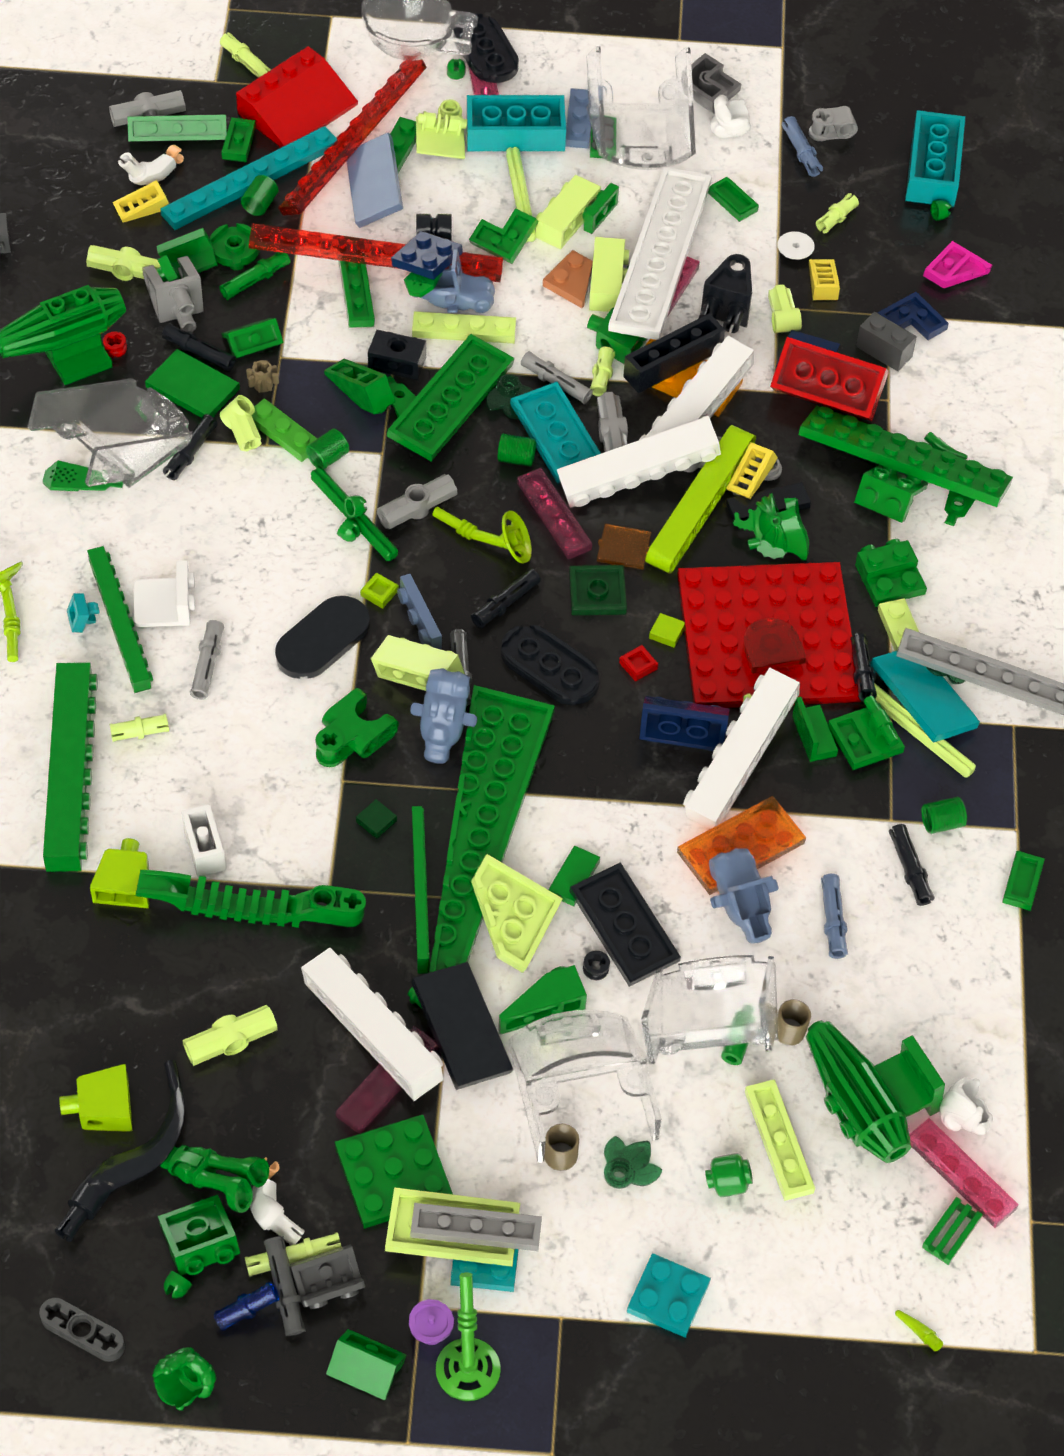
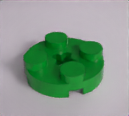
M236 223V227L229 228L228 224L222 225L210 236L217 262L230 267L232 270L238 271L243 269L244 265L253 262L260 253L258 234L248 225ZM230 244H232V245L239 244V246H238V247H231Z

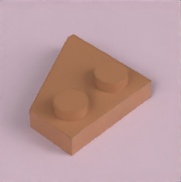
M572 250L543 279V287L583 308L592 273L593 261Z

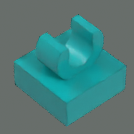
M73 593L67 608L72 632L83 633L85 625L96 623L95 614L100 613L98 603H86L84 593Z

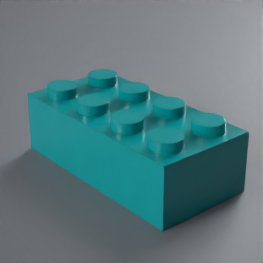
M467 95V151H506L509 147H517L519 151H565L566 116L564 95Z
M917 110L912 134L905 201L932 204L936 200H946L951 207L955 206L959 188L965 116Z

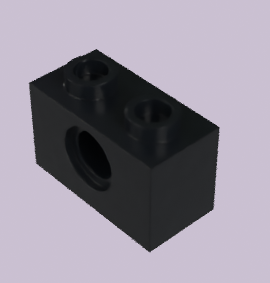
M376 329L368 350V368L378 372L418 380L426 360V340Z

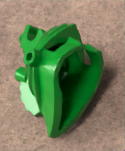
M771 493L769 497H762L761 502H756L757 510H748L749 518L746 521L740 519L738 512L734 513V526L745 531H754L756 537L748 539L750 550L757 548V551L761 552L764 557H771L772 559L784 558L786 553H794L801 560L808 558L809 539L807 530L800 517L797 498H784L787 510L779 512L774 496Z

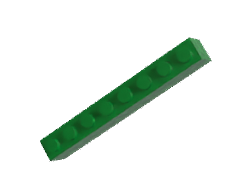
M56 663L43 860L46 872L82 871V860H87L88 856L87 842H83L84 835L89 834V818L85 817V810H90L91 806L90 793H86V788L92 785V770L88 768V762L93 761V744H89V739L95 736L94 720L91 721V714H96V697H92V691H97L98 688L97 674H92L91 663Z

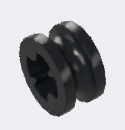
M596 950L587 953L584 957L583 973L591 980H602L609 972L610 959L602 951ZM593 961L600 962V969H593Z

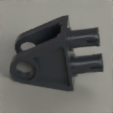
M733 254L727 257L705 280L699 318L710 313L716 320L724 322L723 328L725 331L729 332L731 325H734L731 333L738 332L739 326L747 328L749 320L752 280L751 265L746 256ZM735 263H740L744 269L736 271L731 266L735 265Z

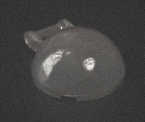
M363 0L362 22L366 33L373 44L386 55L400 60H420L429 57L436 51L459 55H469L472 51L471 38L473 29L477 26L478 17L473 13L452 10L451 4L446 0ZM455 26L464 28L462 39L450 37Z

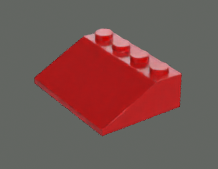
M309 46L236 92L238 115L243 119L256 120V129L281 148L323 126H327L358 105V100L326 59Z

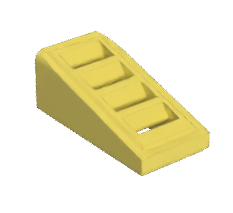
M157 180L112 202L123 223L161 212L160 208L169 204ZM138 203L139 206L135 208L133 204ZM128 206L130 211L125 212L123 207Z
M809 259L813 300H838L840 286L834 259Z
M750 442L726 489L751 499L778 458L774 451ZM760 458L762 459V462L759 463L755 461V459ZM750 466L758 468L757 472L749 469ZM748 474L750 476H753V479L749 480L747 478H744V475ZM739 482L749 485L746 490L737 485Z

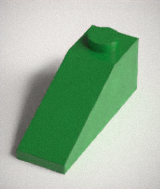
M342 359L324 370L325 375L356 405L365 411L379 414L395 402L386 374L347 359Z
M575 965L556 967L546 973L499 1015L498 1030L500 1035L585 1010L587 994Z

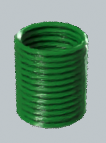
M256 176L241 198L243 208L252 215H263L278 193L277 184L268 176Z
M337 429L329 430L306 447V453L310 462L316 468L321 467L323 469L329 467V465L349 452L348 441Z
M503 433L498 447V461L531 467L535 455L536 439L516 435L511 436V434Z
M958 796L923 804L922 806L923 824L930 834L965 827L967 824L966 808L962 799Z

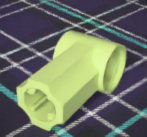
M776 285L768 292L774 333L790 332L791 330L800 331L802 327L801 313L799 308H795L790 288H786L785 285Z
M238 395L220 412V418L227 427L232 429L240 450L247 452L251 449H256L262 443L251 416L255 412L254 405L247 397Z

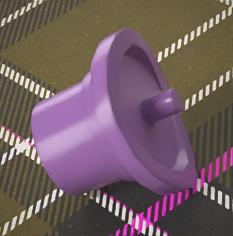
M427 1299L420 1301L413 1307L410 1313L409 1328L411 1334L418 1341L425 1344H438L447 1338L453 1330V1314L446 1304L438 1300Z

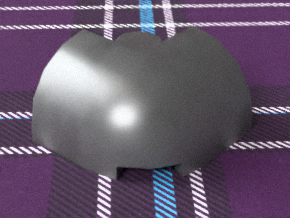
M704 53L686 70L685 85L687 93L695 102L715 114L714 100L716 97L725 95L729 101L741 90V83L723 72L724 65Z

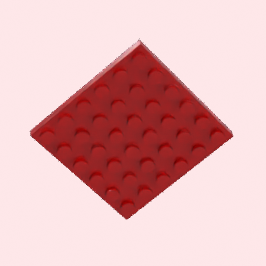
M840 562L678 568V583L683 621L685 622L684 631L693 703L708 706L717 705L721 708L741 707L744 695L750 693L752 696L754 694V685L761 674L765 676L769 668L800 682L798 697H802L804 705L861 702L858 696V685L854 682L853 678L855 667L850 640L852 633Z

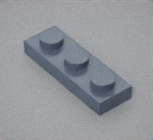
M571 88L565 147L589 149L595 90Z
M411 574L400 576V588L397 589V594L401 604H406L408 607L407 612L411 624H416L419 629L418 636L421 644H427L442 650V635Z

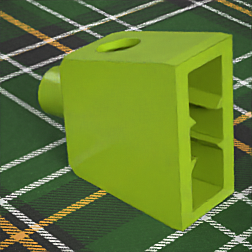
M126 838L122 840L120 850H105L90 886L93 903L149 908V898L135 896L140 870H149L147 853L138 851L140 844L137 840Z
M126 1064L79 1076L77 1078L78 1094L59 1097L61 1115L79 1113L81 1126L84 1130L133 1131Z

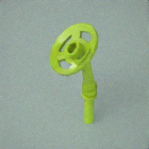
M436 507L432 513L434 517L456 529V533L461 534V536L466 537L468 540L474 539L497 547H504L509 550L516 561L522 564L527 563L531 558L532 548L528 530L521 517L514 511L504 513L502 518V534L500 536L478 530L476 525L465 519L460 520L440 507ZM507 519L512 521L511 525H506ZM517 551L521 557H518L515 552Z
M22 561L0 572V592L6 616L3 620L4 635L7 637V660L9 662L18 661V636L21 633L20 619L16 614L10 579L23 566Z

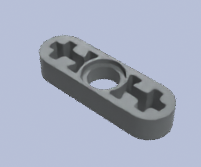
M50 1298L41 1305L39 1314L41 1322L47 1330L103 1361H115L124 1353L125 1344L123 1336L117 1329L60 1298ZM60 1309L61 1316L68 1321L67 1326H65L64 1320L58 1317L50 1320L48 1312H56ZM81 1322L88 1323L91 1326L90 1333L84 1337H78L73 1334L74 1327ZM99 1330L100 1339L105 1342H110L114 1339L115 1349L109 1347L107 1350H104L102 1341L96 1339Z

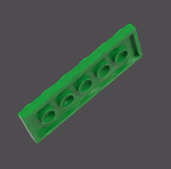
M470 334L389 427L387 437L432 461L512 367L514 357Z

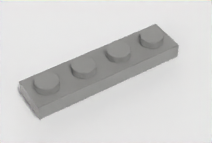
M414 1203L410 1238L538 1251L542 1216Z

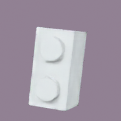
M210 804L182 810L183 829L197 877L225 871L224 850Z

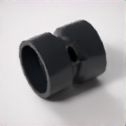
M416 214V235L422 231L452 241V214H437L435 218L431 214Z

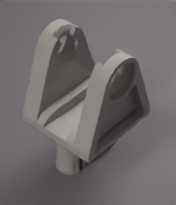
M189 257L177 258L178 264H180L178 271L181 279L171 282H163L154 265L143 267L145 284L159 323L177 319L181 330L193 332L197 326L192 315L204 312L201 278Z

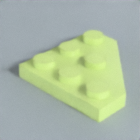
M486 854L471 883L497 958L523 973L527 969L563 898Z

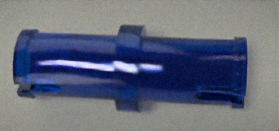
M268 1282L248 1295L246 1293L239 1295L237 1301L219 1311H215V1321L219 1328L225 1331L228 1327L245 1318L252 1319L256 1316L257 1311L279 1301V1293L272 1282Z

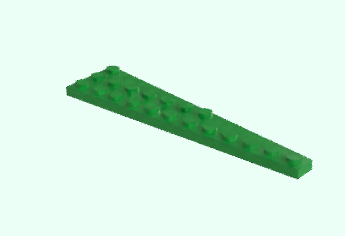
M476 685L473 686L469 713L477 716V723L475 727L468 726L429 973L469 961L483 920L471 880L486 854L500 862L504 860L554 715V705Z

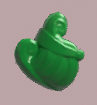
M191 1347L179 1349L160 1359L152 1374L160 1399L168 1405L175 1406L179 1411H182L184 1407L191 1404L197 1397H209L216 1381V1374L212 1365Z

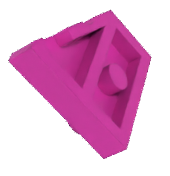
M952 241L927 266L923 276L940 287L947 288L989 274L992 264Z

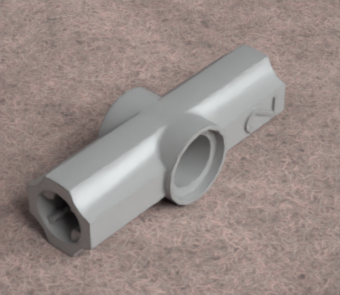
M181 90L157 96L149 92H143L138 94L134 101L109 106V113L114 127L128 124L127 116H165L186 111Z
M604 392L603 395L597 397L598 429L600 442H603L604 451L607 452L627 445L628 428L626 417L622 415L619 396L613 392Z
M444 474L424 485H410L407 487L404 495L377 508V515L385 529H391L411 518L422 519L426 517L430 508L457 495L454 480L449 474Z

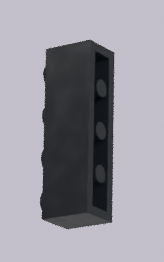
M709 313L626 355L623 377L637 393H640L711 357L715 346L719 342L722 343L724 341L725 329Z

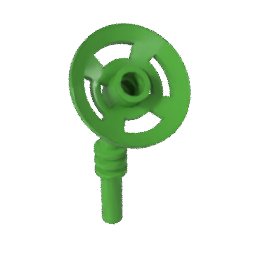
M464 1272L459 1275L460 1309L457 1311L459 1316L457 1319L459 1323L458 1330L461 1331V1339L452 1341L440 1352L436 1362V1377L441 1388L449 1396L462 1401H474L487 1396L496 1387L500 1378L501 1366L494 1349L486 1342L474 1338V1331L477 1330V1310L474 1309L473 1274ZM462 1346V1352L459 1353L456 1348ZM486 1356H489L492 1362V1374L490 1377L486 1375L488 1370ZM446 1358L450 1359L449 1373L451 1377L449 1379L446 1378L444 1372ZM478 1360L482 1361V1372L478 1370ZM455 1361L459 1362L457 1373L454 1370ZM461 1381L465 1383L478 1381L481 1386L474 1390L458 1388Z

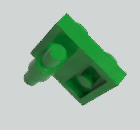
M868 696L864 699L863 702L866 708L831 719L828 722L829 729L852 770L904 752L905 746L895 731L893 723L886 711L882 709L880 703H877L873 696Z

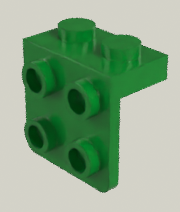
M878 465L863 474L854 503L902 523L906 520L913 497L926 490L928 482Z

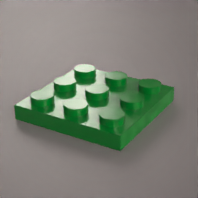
M424 1115L335 1141V1149L364 1229L389 1221L394 1188L453 1195Z

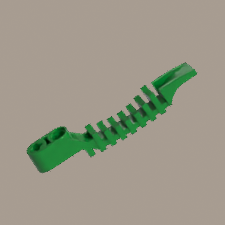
M140 870L135 895L171 903L181 911H191L192 915L198 916V913H203L205 917L209 918L216 915L220 916L219 919L227 920V917L234 918V921L237 922L245 919L248 920V923L255 924L256 921H263L262 924L270 925L271 922L277 923V926H284V924L292 922V927L299 928V924L302 921L355 927L362 922L366 906L364 894L355 889L319 885L311 890L296 894V896L289 895V890L282 889L281 899H275V891L272 890L267 891V897H260L261 891L254 889L253 895L248 896L246 895L247 889L239 888L238 894H233V886L229 885L225 886L224 892H219L220 882L212 881L210 890L204 889L206 877L199 876L196 888L190 887L191 875L155 870ZM318 902H323V903H326L327 905H326V906H321V905H318L317 903H318Z

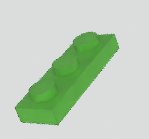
M265 398L254 406L255 412L251 415L256 428L301 462L307 459L306 447L317 438Z

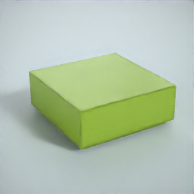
M375 573L360 590V595L383 609L395 596L399 585Z
M660 613L649 633V639L675 648L684 631L685 622Z

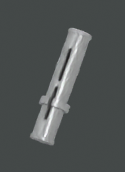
M530 351L523 356L521 366L537 374L540 380H547L550 383L558 382L564 392L578 399L583 404H586L591 398L592 389L555 368L552 362H545Z
M217 620L207 622L204 639L199 644L200 655L190 695L200 700L208 697L216 657L221 652L220 640L224 624Z

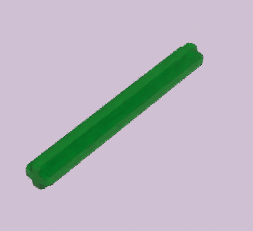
M318 467L312 470L310 473L311 480L346 518H350L344 506L345 499L349 496L323 468ZM365 514L360 517L351 518L360 526V533L386 561H392L398 556V549Z

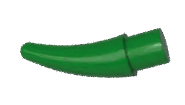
M929 432L924 438L932 448L953 452L957 457L965 460L968 458L966 454L953 449L932 432Z

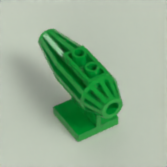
M86 285L40 302V305L0 329V355L2 358L45 352L64 385L112 368V360L102 345L101 333L106 332L126 313L123 298L117 288L90 287Z
M820 1020L813 1023L808 1028L806 1040L826 1092L824 1103L832 1115H837L840 1120L839 1125L842 1133L847 1139L851 1138L856 1147L862 1146L885 1163H891L900 1159L911 1149L906 1117L924 1108L929 1116L940 1112L945 1089L944 1081L913 1035L902 1040L899 1054L874 1066L831 1022Z

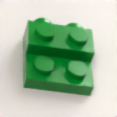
M892 539L885 546L875 548L874 545H867L858 552L855 566L875 607H878L880 603L904 598L906 600L926 594L927 587L917 568L918 559L908 540L900 542L899 539Z
M218 1195L158 1216L160 1227L168 1243L179 1275L186 1273L189 1275L199 1274L205 1266L216 1262L220 1264L229 1263L235 1255L240 1254L236 1234Z

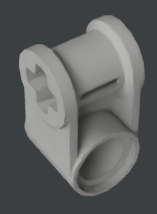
M847 106L827 109L819 108L812 114L813 124L810 126L808 133L815 141L847 139L857 133L858 126L851 109Z

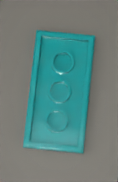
M558 382L511 398L510 404L529 437L536 439V448L557 483L560 482L557 469L601 454Z
M897 651L872 659V668L933 743L978 727L980 723L978 718L939 671L897 657Z

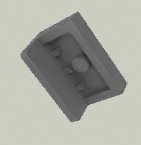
M351 1245L290 1264L297 1294L301 1297V1304L304 1307L309 1306L310 1309L323 1307L328 1304L329 1299L338 1296L341 1299L353 1297L359 1293V1289L365 1288V1283L361 1278Z

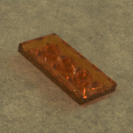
M771 796L681 844L677 848V853L707 893L711 895L718 890L716 881L711 876L709 860L717 854L727 853L735 848L748 849L755 859L756 868L759 869L805 844L806 837L775 797Z

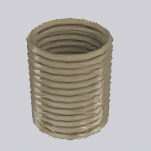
M795 999L785 1001L780 1006L773 1026V1034L780 1043L796 1045L804 1039L811 1020L809 1007L804 1002ZM784 1019L795 1020L800 1026L789 1025Z
M556 1124L550 1127L546 1133L544 1159L547 1165L554 1170L563 1171L572 1168L578 1158L579 1134L575 1128L568 1124ZM556 1143H565L571 1146L572 1149L560 1152L551 1146Z

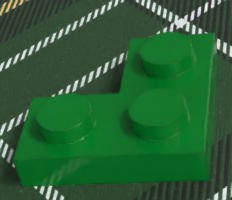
M515 208L503 229L481 219L469 241L472 245L513 264L537 226L538 221L535 217Z

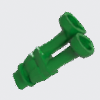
M182 1145L179 1148L174 1147L167 1159L160 1165L161 1168L167 1169L172 1176L180 1178L186 1184H192L198 1188H213L223 1192L226 1195L228 1206L233 1211L240 1213L246 1212L250 1208L253 1200L251 1186L262 1187L269 1176V1164L263 1158L225 1157L217 1154L211 1148L188 1147L186 1145ZM216 1169L235 1174L239 1177L217 1174Z

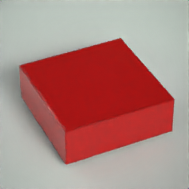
M643 645L624 654L619 659L621 666L635 682L658 669V662Z

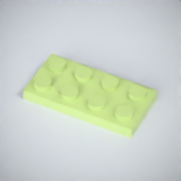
M394 1188L385 1251L513 1266L515 1249L410 1238L414 1203L519 1214L520 1203Z

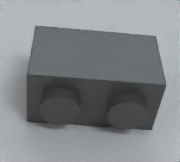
M873 312L859 328L856 347L894 370L899 371L913 357L917 336L880 314Z

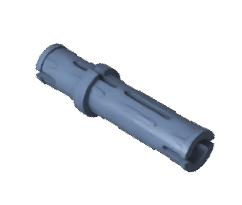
M793 116L785 118L786 123L782 122V127L797 151L799 162L804 164L809 176H818L820 174L819 170L823 171V167L816 157L817 152L815 148L809 144L796 118Z
M831 873L824 875L823 878L821 877L826 916L824 933L828 938L829 956L834 959H841L848 955L845 938L848 930L847 923L843 918L840 878L837 874Z

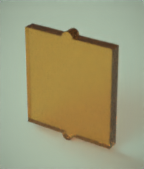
M605 524L602 539L598 540L600 548L597 562L624 565L625 567L643 570L649 550L651 532Z

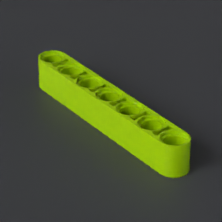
M733 425L727 429L719 441L721 455L704 464L650 546L645 559L646 563L670 574L674 571L725 493L750 442L755 444L756 435Z

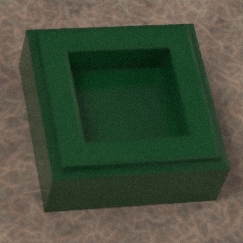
M375 799L356 816V822L377 839L397 822V815Z

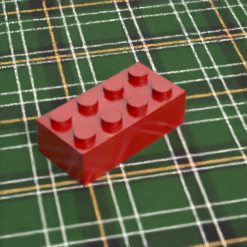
M787 337L770 387L775 391L872 421L889 371L887 368Z

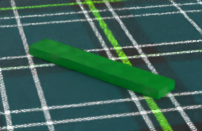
M412 806L418 974H426L429 971L430 958L424 808L422 806Z

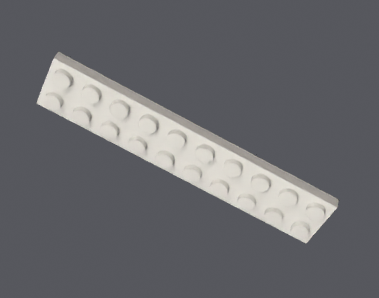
M663 167L609 321L608 331L647 339H660L711 185V175Z

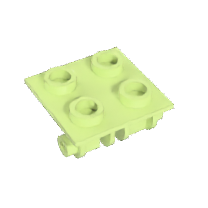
M426 111L418 113V116H416V153L465 159L464 129L467 126V119H463L462 116L450 115L448 120V114H445L444 120H442L441 113L437 114V118L436 113H428Z

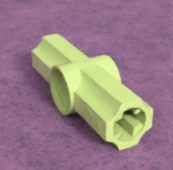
M90 245L86 259L87 267L110 271L116 278L122 281H129L133 277L144 279L143 267L154 265L155 269L161 267L157 259L141 256L137 250L131 247H122L118 251Z
M264 1005L238 1017L235 1015L221 1017L214 1022L212 1028L184 1039L183 1046L190 1063L195 1066L223 1053L230 1056L243 1051L249 1042L277 1031V1024L270 1007Z

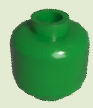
M738 1153L713 1158L710 1164L711 1169L705 1170L708 1188H715L716 1193L720 1197L744 1194L748 1190L749 1184H753L749 1160H743V1157Z

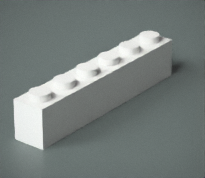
M727 336L722 343L719 342L713 349L712 356L708 361H703L700 364L694 378L686 381L681 394L670 401L667 411L663 416H658L655 419L650 432L647 435H642L639 440L706 416L711 418L754 365V350L730 336Z
M706 416L559 468L557 473L569 507H581L599 497H610L616 491L625 488H635L647 480H658L667 473L676 470H686L698 462L712 461L718 455H721V451L710 418Z
M772 668L768 669L765 676L761 674L754 685L755 692L751 699L747 697L740 708L741 715L737 721L733 720L726 731L727 738L723 745L719 743L712 754L713 761L709 768L705 766L698 777L699 784L695 791L690 790L685 797L683 805H685L686 817L714 832H717L799 696L800 682Z
M328 948L301 967L306 986L414 1101L443 1081L441 1069L443 1062L438 1054L434 1051L429 1052L424 1047V1042L419 1034L415 1031L410 1032L405 1027L406 1024L400 1014L396 1011L392 1013L387 1008L384 998L378 992L374 994L369 989L366 979L360 973L355 974L351 970L348 960L342 954L338 956L331 948Z

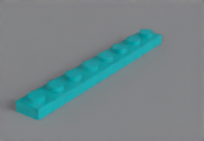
M323 126L160 208L161 216L174 230H177L242 197L256 176L265 175L275 180L338 148L339 140Z

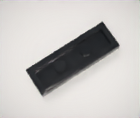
M800 482L755 492L751 499L743 496L729 498L726 501V506L734 522L735 512L740 514L742 521H746L749 518L748 510H757L756 502H761L762 497H769L771 493L774 496L779 512L787 510L784 498H797L799 510L810 508L811 501L803 483Z

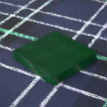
M624 565L569 566L572 615H626Z

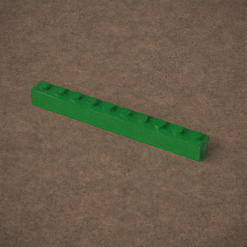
M104 546L87 550L88 560L133 691L138 693L151 689V681H153L152 673L146 669L148 668V662L146 657H142V654H144L142 645L137 643L139 641L137 631L132 629L134 627L133 619L128 617V614H130L128 605L123 603L125 597L123 591H119V579L114 577L116 575L114 565L109 563L111 562L110 554L105 551Z

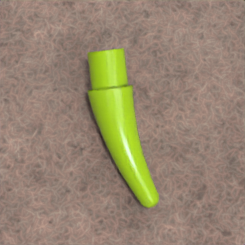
M900 1310L895 1312V1315L933 1351H938L942 1348L943 1341L936 1335L935 1331Z

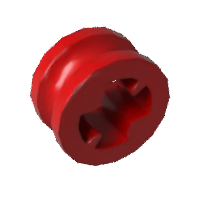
M115 331L104 336V349L110 357H120L126 353L127 344L124 334Z

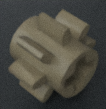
M267 360L253 362L252 369L246 370L249 388L254 387L259 393L272 391L273 384H279L277 366H272Z

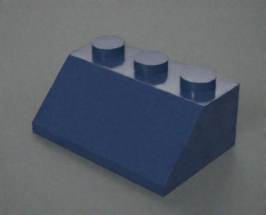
M645 696L639 740L714 751L719 743L723 745L725 741L730 709L721 708L717 705L708 706L695 704L690 701L681 702L668 700L663 697Z

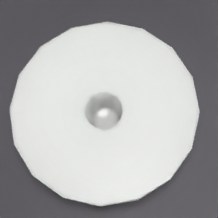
M792 231L785 233L777 242L780 253L790 259L801 260L809 257L814 251L812 238L801 232Z

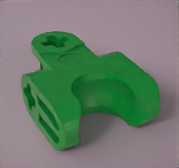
M356 688L330 707L324 714L322 724L325 728L319 731L315 739L317 747L316 759L319 764L325 767H335L346 760L353 752H356L361 758H367L396 735L399 721L390 714H385L373 721H366L358 717L366 708L367 694L361 689Z

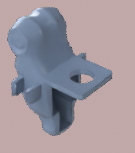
M454 249L452 265L449 266V269H445L442 272L441 278L432 291L419 297L428 300L437 307L446 308L448 313H457L458 310L464 311L468 309L484 313L489 311L494 303L495 288L489 278L484 276L475 277L463 273L458 249Z
M444 668L430 670L426 684L424 704L413 703L411 705V714L421 717L420 732L425 741L424 757L432 763H446L450 757L451 747L461 737L464 725L475 727L477 723V716L466 711L467 698L470 692V677L459 671L450 672Z
M735 848L730 852L717 854L709 860L711 876L716 881L717 890L720 894L710 898L712 907L714 909L724 907L730 920L742 929L749 943H760L769 939L772 934V928L768 922L771 912L769 893L779 889L777 881L772 876L760 877L755 859L748 849Z

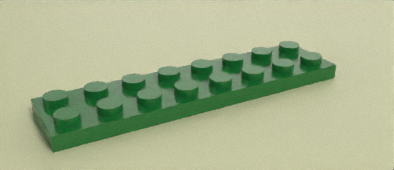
M816 406L800 426L798 434L994 507H998L1013 479L1012 476L1007 475L1000 469L987 468L975 460H965L957 457L953 452L932 448L928 443L910 440L903 434L888 432L878 425L863 423L854 416L841 415L825 406Z

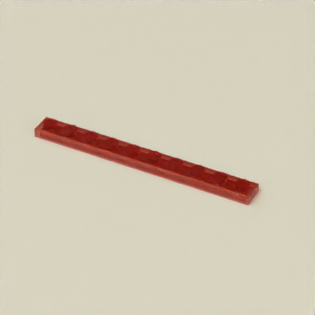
M408 59L399 65L396 73L387 79V83L374 94L375 97L370 103L363 106L362 112L350 121V126L337 136V141L324 151L323 157L311 166L310 172L298 181L297 187L285 196L284 202L278 207L283 216L301 214L427 68L423 59L414 61Z
M252 223L249 238V248L390 268H396L392 266L391 257L406 245ZM463 252L459 256L463 273L475 277L484 276L493 282L501 281L502 257Z

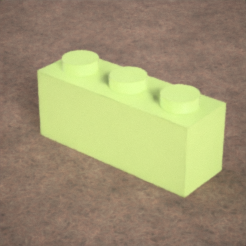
M575 175L569 182L563 185L561 192L550 200L548 207L536 216L538 224L535 237L556 248L562 249L584 223L583 212L588 205H592L596 200L598 193L601 191V186Z
M595 237L589 310L609 312L615 307L628 268H623V265H628L629 250H624L625 239Z
M390 635L385 638L371 658L379 678L426 691L430 670L444 668L450 672L459 671L464 674L458 654Z

